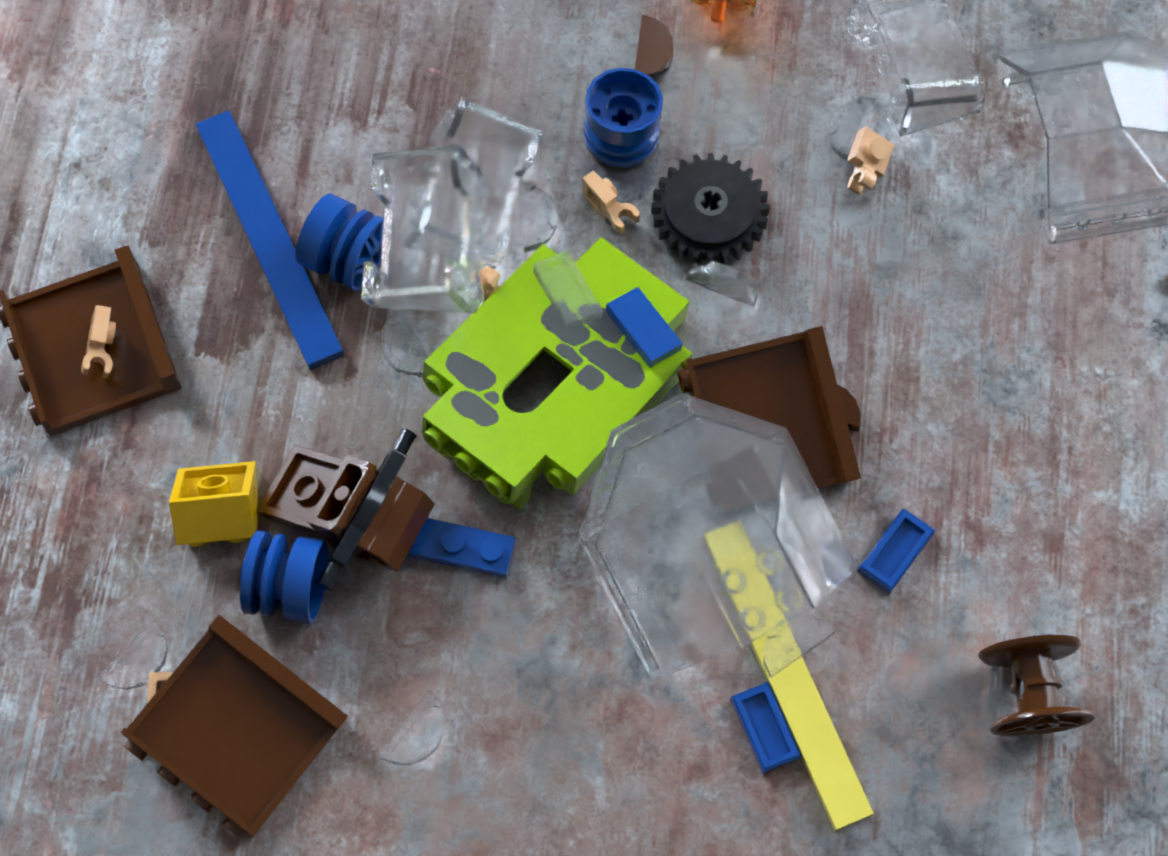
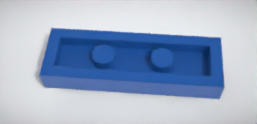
M427 518L407 556L507 579L516 538Z

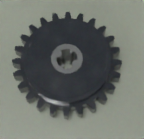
M709 153L707 160H701L698 154L693 157V163L690 164L681 159L679 171L670 166L667 174L668 179L660 177L659 189H654L653 201L655 202H652L651 214L655 215L653 216V227L659 228V240L669 238L667 249L671 251L678 247L679 258L683 259L689 254L693 256V264H697L701 258L706 259L708 266H712L714 259H720L721 263L726 265L728 256L731 254L736 260H740L742 248L751 252L754 241L760 242L763 234L762 230L767 228V216L769 215L770 205L766 204L767 191H760L762 187L761 178L752 181L753 169L749 168L742 171L740 169L741 161L737 160L734 164L728 163L727 155H723L721 160H714L713 153Z

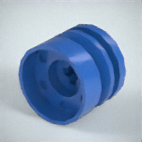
M616 68L605 71L597 76L588 87L583 139L588 151L598 161L609 166L626 168L641 164L656 149L661 123L663 96L659 85L649 75L636 69Z
M328 193L314 205L300 231L295 253L297 264L321 275L330 271L331 280L337 283L344 282L345 287L358 292L372 279L386 253L391 234L390 221L378 215L374 217V213L365 209L357 213L355 204Z
M255 531L250 540L241 569L240 604L243 613L255 615L261 608L263 617H271L281 601L285 620L308 624L315 622L325 590L317 585L316 581L324 570L329 557L326 540L298 537L290 553H288V542L285 534H275L272 539L268 531Z

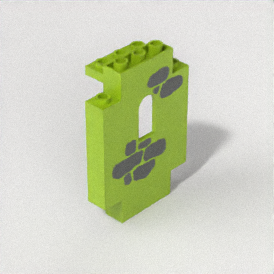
M602 237L573 265L542 244L424 361L423 381L434 395L441 397L423 415L422 435L425 441L443 457L453 458L456 466L475 481L481 480L484 482L486 489L504 504L511 503L518 510H521L530 500L532 483L542 472L554 487L560 490L565 489L571 495H574L678 383L677 371L682 369L681 362L692 357V352L682 346L681 351L649 368L605 311L607 303L639 287L669 327L675 332L685 321L690 301ZM543 350L572 371L531 412L518 413L509 409L504 403L502 396L505 389Z

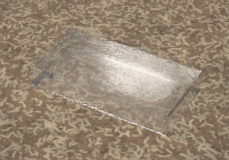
M568 251L533 264V273L567 331L601 318L603 310Z

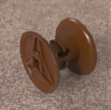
M1056 634L1027 636L992 644L978 653V658L986 665L1011 667L1014 684H1011L1009 689L1011 694L1016 695L1019 712L997 719L990 727L992 734L1000 736L1049 734L1078 728L1091 723L1095 719L1089 709L1076 706H1060L1058 689L1062 687V681L1060 678L1055 677L1053 661L1074 654L1081 646V640L1078 637Z

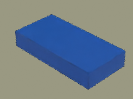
M639 287L607 303L605 311L649 368L681 351L683 343Z
M903 508L865 558L857 572L890 595L936 530Z
M769 682L731 696L730 701L762 774L801 758V754Z

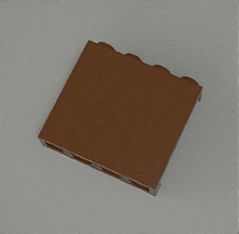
M129 245L114 250L118 261L9 299L3 289L0 290V300L2 303L0 305V320L4 328H10L12 337L7 339V343L14 360L20 359L23 370L17 373L25 393L31 392L34 403L28 405L31 417L35 425H42L50 436L182 389L137 260ZM96 305L110 307L109 321L116 322L112 345L105 344L104 347L105 352L109 354L113 362L108 378H103L104 368L98 362L90 364L87 375L82 374L81 365L86 355L91 318Z
M823 326L703 357L689 358L681 362L682 369L677 371L679 384L683 393L689 392L692 404L691 408H687L688 420L692 431L698 430L702 445L697 446V455L701 468H708L711 484L706 485L707 495L711 507H718L719 513H727L732 510L861 479Z
M218 614L208 626V631L127 729L124 728L121 734L128 739L123 747L141 761L147 755L161 765L156 773L174 787L181 781L193 790L188 798L207 813L213 807L226 816L221 824L240 839L245 833L253 838L343 724L348 715Z

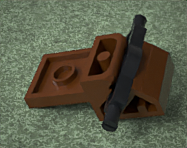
M402 428L396 442L386 454L378 470H376V466L372 463L349 455H345L343 459L298 445H294L256 511L266 519L323 537L334 548L326 561L327 564L316 581V584L331 591L341 570L347 565L351 557L396 572L399 571L435 505L425 492L396 476L407 457L406 454L417 437L412 431Z

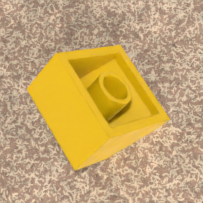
M256 461L178 469L169 500L176 545L188 544L193 547H200L214 541L228 540L232 543H240L252 538L255 531H257L259 523V513L256 511L258 508Z

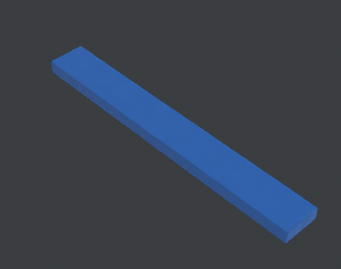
M227 110L196 123L198 132L309 370L344 356L343 349L304 267L297 264L295 258L296 250L230 111Z

